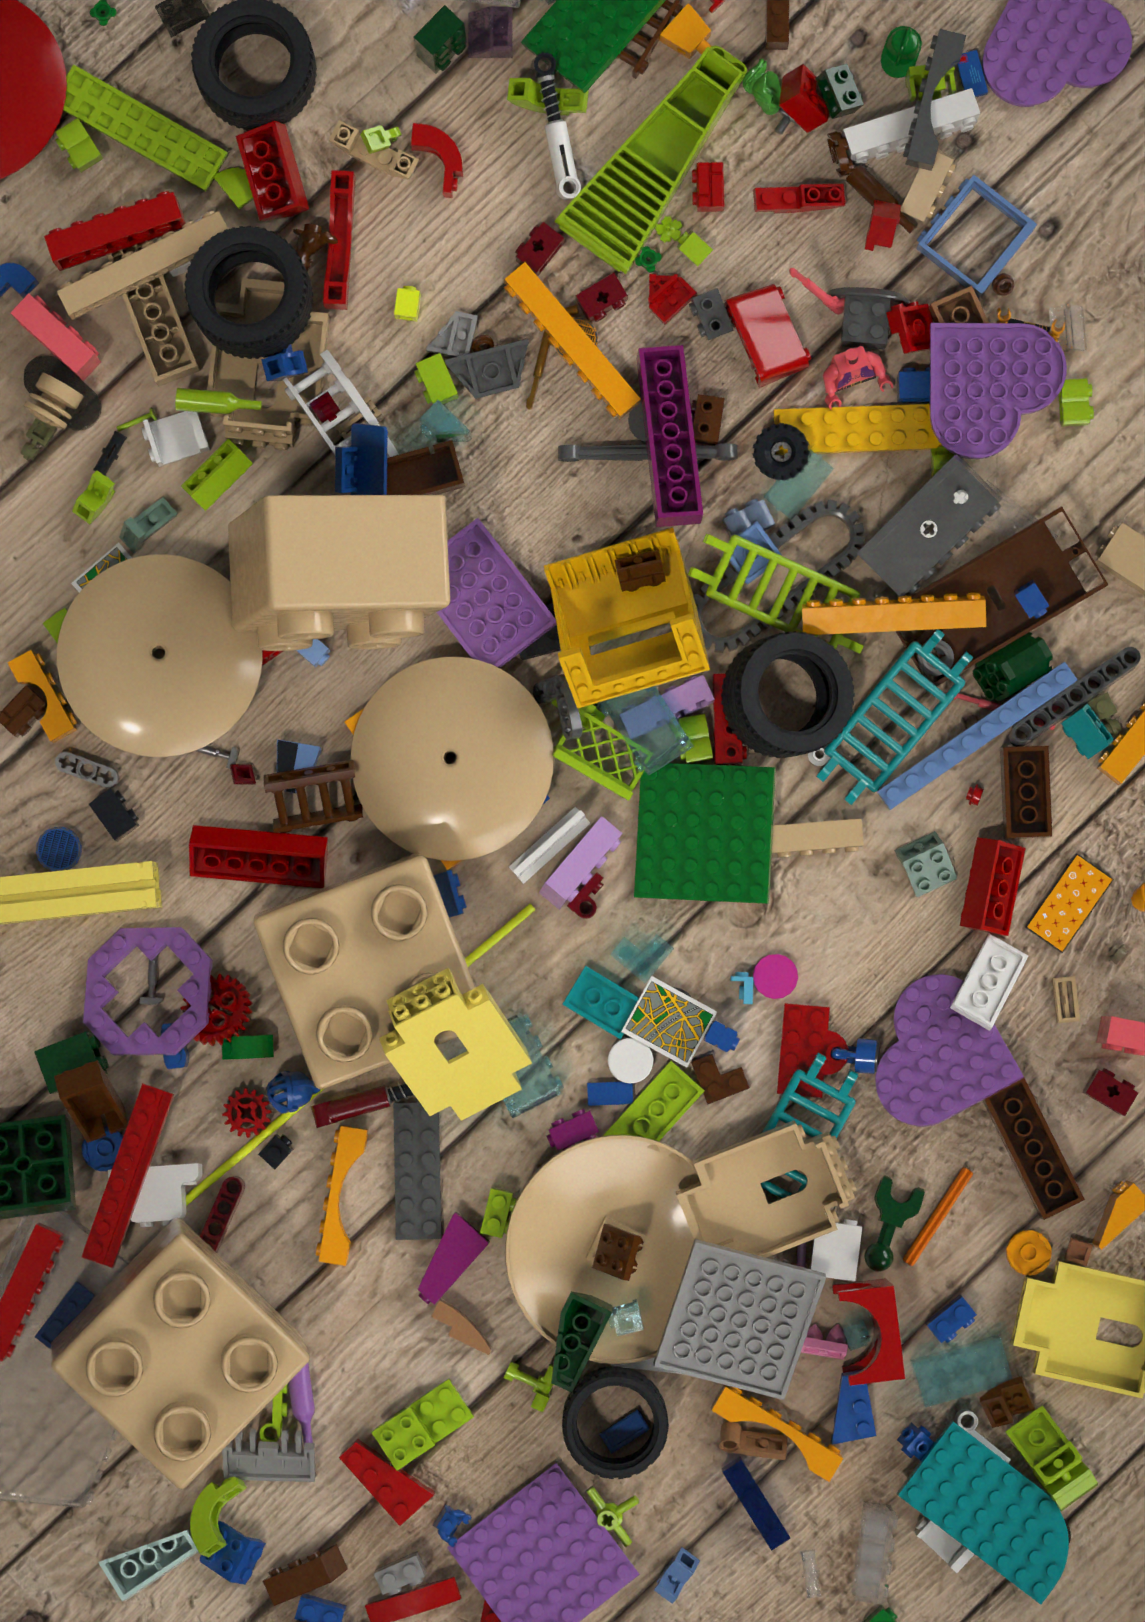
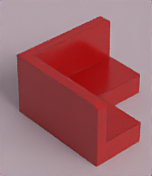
M802 64L783 76L779 106L805 132L809 133L828 121L829 110L825 101L816 93L817 77Z
M874 200L865 241V250L873 251L874 245L887 248L892 247L896 226L900 220L901 205Z

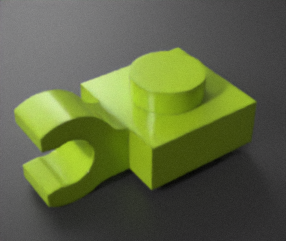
M380 125L363 130L360 135L368 153L372 154L388 149L391 143L397 141V137L402 134L398 127L385 131L383 126Z

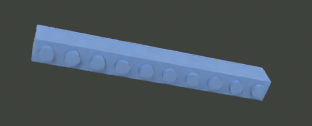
M1065 662L1061 663L877 791V794L889 810L893 809L1075 683L1077 678Z

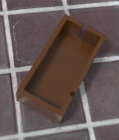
M449 440L433 445L434 454H430L429 447L387 458V495H439L464 488L465 483L453 441Z
M98 1060L54 1076L59 1098L87 1143L106 1136L101 1117L103 1114H105L110 1134L127 1128L129 1121L124 1104Z

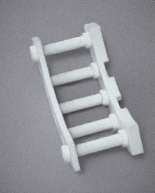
M325 350L320 354L324 360L321 368L292 386L287 377L283 381L287 386L285 389L286 394L291 401L297 400L335 455V447L351 446V436L334 446L325 432L351 414L360 412L366 421L364 424L380 425L349 378L342 372L339 364L330 352ZM333 374L337 379L334 381L335 384L305 404L299 393L325 375ZM327 391L331 397L338 392L343 393L345 391L352 400L349 402V406L336 414L337 418L329 422L327 420L320 425L311 411L313 409L309 404ZM388 438L387 454L390 457L399 455Z

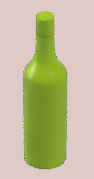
M177 388L175 408L176 411L230 414L238 409L261 410L262 401L239 399L231 392Z

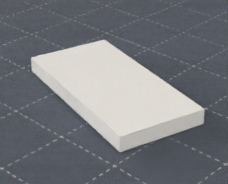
M989 933L950 1008L990 1031L1028 955Z

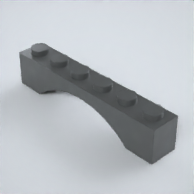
M940 29L938 36L933 35L930 49H934L932 57L927 58L925 70L929 71L927 79L922 78L919 92H923L921 101L917 100L914 113L918 115L916 122H911L908 135H911L912 139L910 144L906 143L903 153V157H907L905 165L932 171L939 146L931 122L932 96L944 75L959 63L966 39L964 34Z

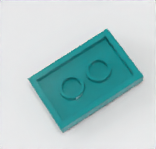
M585 966L562 1005L621 1040L624 1035L621 1031L637 1004L639 997Z

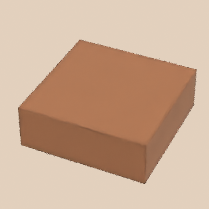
M1070 1237L1064 1259L1087 1266L1093 1244Z

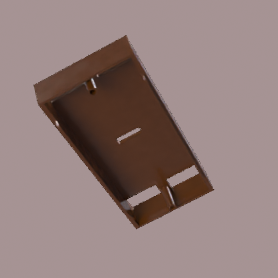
M1061 506L913 594L911 599H921L922 595H934V598H944L945 594H957V597H967V593H980V596H985L986 627L940 629L945 634L941 640L949 644L954 653V661L950 669L954 667L966 651L973 656V659L963 669L964 671L1108 586V583ZM1060 512H1063L1079 539V542L1064 551H1061L1045 524V521ZM1084 552L1088 554L1103 579L1101 584L1087 592L1069 564V561ZM1032 579L1049 604V607L1046 608L1047 612L1037 619L1034 616L1029 618L1014 594L1015 590ZM992 585L995 586L1006 605L1001 610L997 609L987 592V588ZM937 629L923 630L924 634L909 643L905 641L900 631H896L907 649L913 641L923 645ZM937 654L939 658L946 656L945 654ZM913 655L911 658L917 666L918 670L925 678L928 679L925 672L919 666L916 657ZM943 676L933 682V684L937 687L949 679Z

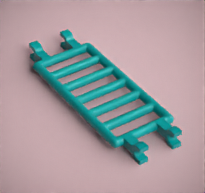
M940 629L933 633L924 646L917 641H913L852 714L847 721L846 727H843L842 733L838 734V737L825 747L824 753L831 759L816 777L824 782L838 764L859 781L844 799L850 805L854 803L866 787L872 792L879 790L965 686V680L959 674L973 659V656L966 651L952 669L934 656L931 651L945 635ZM915 652L954 683L946 694L907 663ZM900 670L904 671L940 701L932 711L893 681ZM886 687L925 718L917 729L878 698ZM872 705L911 736L903 746L864 716ZM857 723H860L897 753L888 764L849 733ZM843 740L882 770L874 781L835 750Z
M817 1053L807 1073L800 1069L795 1071L763 1132L775 1128L780 1120L784 1123L795 1121L797 1126L802 1125L805 1134L810 1137L822 1134V1132L784 1112L791 1100L834 1123L830 1135L831 1137L836 1136L837 1139L856 1104V1100L848 1094L859 1075L849 1070L840 1090L816 1078L826 1060V1056ZM802 1080L843 1102L845 1105L839 1116L795 1093L800 1081ZM797 1170L785 1173L790 1178L802 1183L798 1192L805 1188L807 1184L806 1175ZM769 1181L760 1183L763 1189L780 1198L792 1194Z

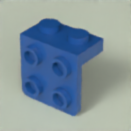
M218 1521L219 1530L227 1545L209 1558L201 1555L200 1562L229 1582L246 1585L252 1576V1571L257 1560L261 1557L266 1543L260 1539L246 1537L225 1522Z

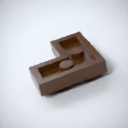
M712 1054L691 1062L700 1087L704 1090L703 1095L707 1105L750 1088L742 1067L720 1075Z

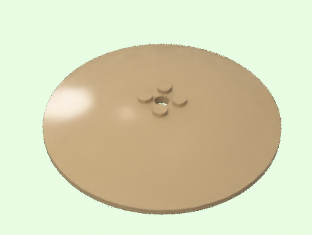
M609 1135L592 1138L568 1147L547 1161L531 1177L519 1195L510 1216L505 1241V1262L508 1279L515 1299L526 1318L541 1335L556 1346L561 1310L570 1292L583 1293L597 1297L612 1305V1314L589 1358L590 1361L625 1364L644 1361L656 1356L694 1242L675 1191L700 1182L693 1161L670 1146L652 1139L631 1135ZM604 1224L613 1225L634 1233L643 1239V1245L639 1244L643 1248L637 1252L635 1258L638 1265L637 1267L633 1266L637 1270L631 1274L629 1281L621 1280L592 1268Z

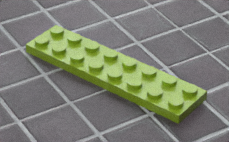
M73 64L66 76L67 91L64 112L79 118L83 123L204 192L207 191L225 161L228 152Z

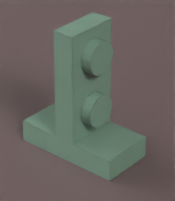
M162 497L135 519L130 517L124 521L119 538L135 554L141 549L142 543L177 517L178 513Z

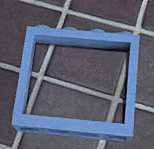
M973 175L970 180L966 178L958 188L960 192L956 197L952 195L944 205L947 209L941 215L938 212L933 218L931 229L928 232L924 230L917 239L919 244L916 249L965 288L972 286L976 296L980 298L994 278L1002 271L1034 231L1037 224ZM972 189L1022 228L978 285L927 246Z

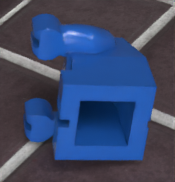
M445 1504L434 1521L433 1526L438 1529L441 1539L451 1547H454V1543H457V1538L453 1535L458 1528L457 1525L459 1526L462 1521L464 1524H469V1520L471 1521L472 1517L470 1514H466L459 1509L454 1510Z

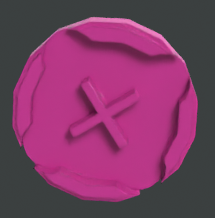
M772 954L760 959L753 972V981L755 987L762 995L771 999H779L791 994L795 989L798 981V972L796 966L789 958L780 954Z

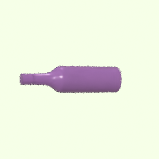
M307 1363L288 1383L292 1413L301 1425L304 1445L305 1443H313L311 1419L315 1413L309 1364Z

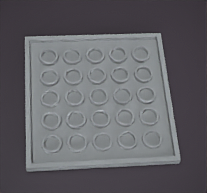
M694 1239L653 1362L654 1367L784 1400L821 1295L826 1274Z

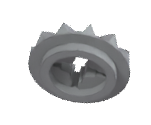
M940 640L934 647L935 651H937V654L946 655L939 660L951 668L954 661V653L949 644ZM918 654V663L924 672L934 676L942 675L940 671Z

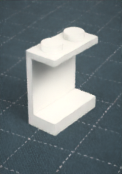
M184 411L153 422L143 421L145 427L141 429L145 441L149 440L151 444V449H148L151 461H156L159 467L210 451L198 412Z
M923 1517L916 1524L915 1534L948 1563L956 1573L975 1555L928 1518Z

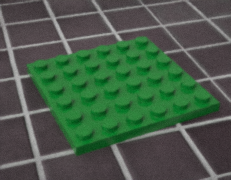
M649 763L640 777L634 898L769 904L776 768Z

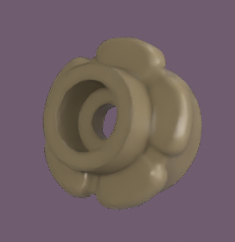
M1116 944L1108 953L1110 956L1109 962L1113 961L1117 964L1126 955L1128 950L1123 947L1124 944L1121 946Z

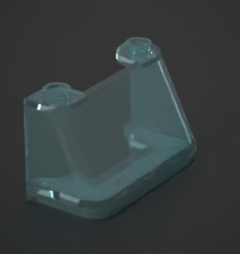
M656 686L602 701V704L599 705L605 717L610 715L637 759L634 760V763L639 771L645 770L648 776L694 747Z

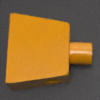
M688 3L660 33L659 41L686 58L691 59L697 51L702 55L707 47H711L707 42L711 36V30Z

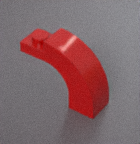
M413 123L412 151L432 153L443 162L445 167L443 197L453 198V191L457 192L458 178H454V176L463 177V164L458 147L444 131L431 125Z

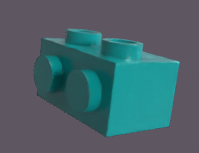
M1088 703L1066 717L1061 723L1064 733L1074 740L1078 752L1083 756L1085 755L1087 759H1090L1109 746L1114 740Z

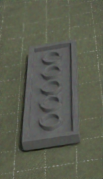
M420 1102L393 1103L396 1240L442 1239L439 1112L429 1116Z

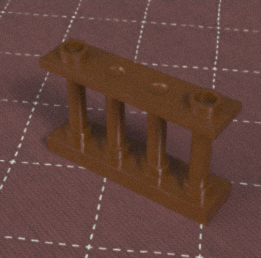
M666 0L661 5V7L668 10L662 22L654 17L647 21L646 24L657 29L651 41L638 33L634 36L632 41L645 48L640 59L633 57L623 50L617 56V58L634 67L632 71L633 78L636 79L639 73L642 75L645 73L649 65L647 60L660 40V33L669 25L673 17H676L683 9L681 5L682 0H675L674 3Z
M353 760L264 775L265 793H274L279 817L273 819L274 833H288L294 829L340 821L353 822L363 818L362 804L354 805L350 779L355 778ZM328 782H341L345 807L332 809L327 786ZM316 784L319 787L323 810L310 812L305 787ZM296 789L301 814L287 815L283 790Z

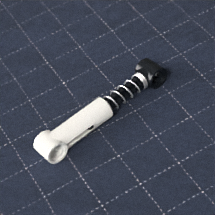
M541 53L532 60L531 70L538 80V84L541 85L540 93L543 94L541 101L545 104L543 110L546 111L547 117L545 120L548 121L544 127L556 181V193L561 199L570 200L579 194L581 184L577 178L567 124L560 117L561 110L558 107L560 101H557L556 94L558 92H555L554 85L556 83L553 82L555 79L556 61L551 54ZM539 60H545L548 63L549 68L547 71L539 68ZM565 182L572 184V194L564 192L563 185Z

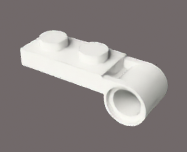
M961 1409L956 1413V1424L1007 1463L1011 1461L1010 1458L975 1431L978 1425V1418L972 1411ZM966 1414L971 1415V1424L962 1426L961 1418Z

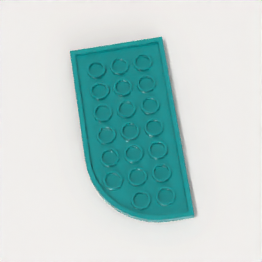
M951 1420L896 1494L1042 1605L1059 1581L1067 1562L1069 1538L1064 1517L1056 1503L1047 1493Z

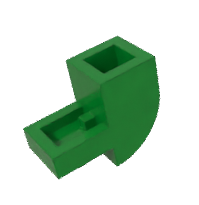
M273 1035L231 1037V1042L226 1038L223 1041L222 1060L274 1057Z

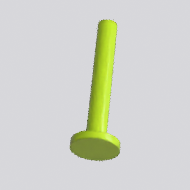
M149 408L150 413L117 426L118 432L150 418L156 421L157 417L153 408Z

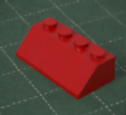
M272 121L237 135L236 140L259 220L268 221L287 218L310 210L286 125Z
M977 837L960 926L1003 936L1009 935L1026 848L1000 840Z

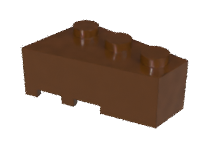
M337 1544L323 1551H315L303 1560H300V1558L288 1563V1567L284 1569L280 1566L269 1571L270 1576L264 1579L263 1583L273 1605L276 1606L332 1583L348 1568Z

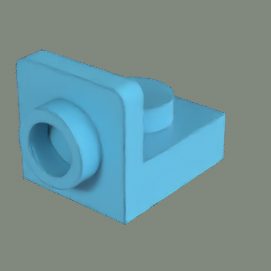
M735 972V976H730V981H744V986H739V999H743V1004H753V977H749V972Z

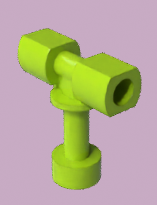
M510 1362L504 1379L512 1382L513 1378L534 1387L532 1392L536 1393L531 1407L543 1412L550 1398L548 1394L554 1385L551 1383L554 1365L549 1364L545 1375H539L537 1379L518 1370V1364Z

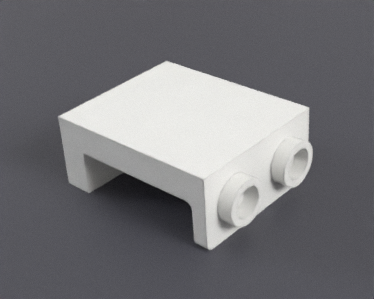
M844 1219L843 1223H835L838 1230L814 1239L809 1269L825 1273L826 1278L855 1281L862 1226L857 1225L855 1220Z

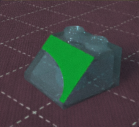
M439 400L419 419L421 432L430 441L432 438L437 442L449 440L453 442H469L472 439L471 431Z

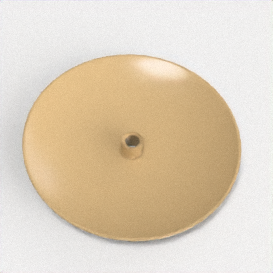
M146 555L128 559L111 566L93 578L80 591L68 609L61 626L57 645V667L62 690L69 705L80 721L93 734L113 747L128 753L149 757H170L190 753L211 744L227 733L239 721L250 705L258 687L262 669V650L258 647L257 631L239 632L233 628L231 582L207 565L189 558L174 555ZM156 649H163L165 651V656L162 659H155L153 657Z
M440 657L425 660L405 668L391 677L376 691L365 706L358 720L351 748V760H353L355 768L354 786L363 809L376 827L394 843L412 853L427 858L448 861L467 860L492 853L519 836L534 820L546 799L554 765L551 732L540 706L531 693L517 679L492 664L465 657ZM449 752H454L457 759L455 763L449 765L445 757Z

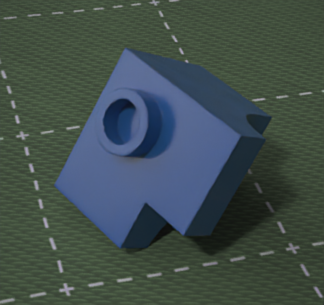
M291 344L287 349L281 350L282 352H277L273 356L270 355L267 358L261 359L267 381H282L286 377L289 379L308 373L303 351L293 352Z

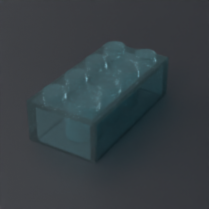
M998 1335L910 1360L925 1408L988 1390L1013 1379L1001 1338Z

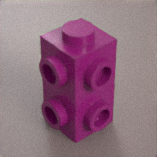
M583 1108L572 1113L573 1118L564 1121L561 1118L551 1123L552 1128L548 1129L550 1134L546 1135L551 1148L556 1146L557 1150H565L582 1139L586 1141L596 1138V1133L599 1132V1129L590 1110L585 1112Z

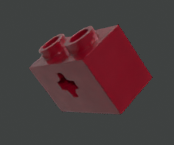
M542 222L540 226L536 225L529 234L531 238L527 243L522 242L515 251L517 254L516 262L520 265L526 262L537 276L540 275L565 243L564 237L545 222ZM540 245H542L543 251L537 250V252H535L534 246L539 247Z
M615 273L575 295L576 302L590 322L602 320L607 316L606 313L608 311L621 309L626 305L625 301L628 300V295ZM599 296L607 297V303L598 302Z
M1103 1068L1102 1071L1096 1069L1082 1093L1119 1115L1126 1116L1138 1095V1092L1134 1090L1135 1086L1124 1079L1122 1083L1114 1078L1116 1074L1106 1068ZM1108 1086H1115L1114 1090L1117 1093L1115 1095L1111 1094L1110 1096H1108L1109 1091L1106 1089Z

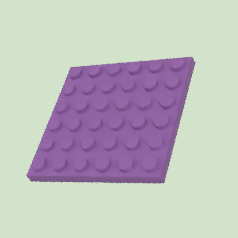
M557 1463L457 1539L454 1547H447L501 1622H580L640 1575L605 1527L598 1525L597 1516Z

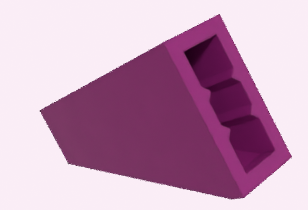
M458 1212L453 1214L417 1289L421 1292L418 1296L427 1304L432 1302L435 1305L490 1243Z

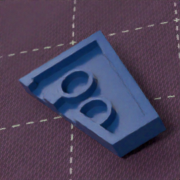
M861 1370L841 1373L838 1403L834 1417L833 1434L831 1436L832 1445L876 1436L867 1384L849 1385L848 1375L858 1373Z

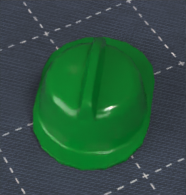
M900 26L893 29L888 35L880 61L882 69L887 75L893 78L906 77L908 68L916 65L922 46L921 37L916 30L911 27Z

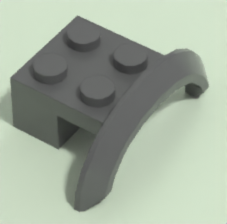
M844 287L827 292L832 297H845L840 346L844 347L863 346L864 348L885 349L889 326L886 312L890 311V301L904 304V306L910 303L901 293L884 289Z

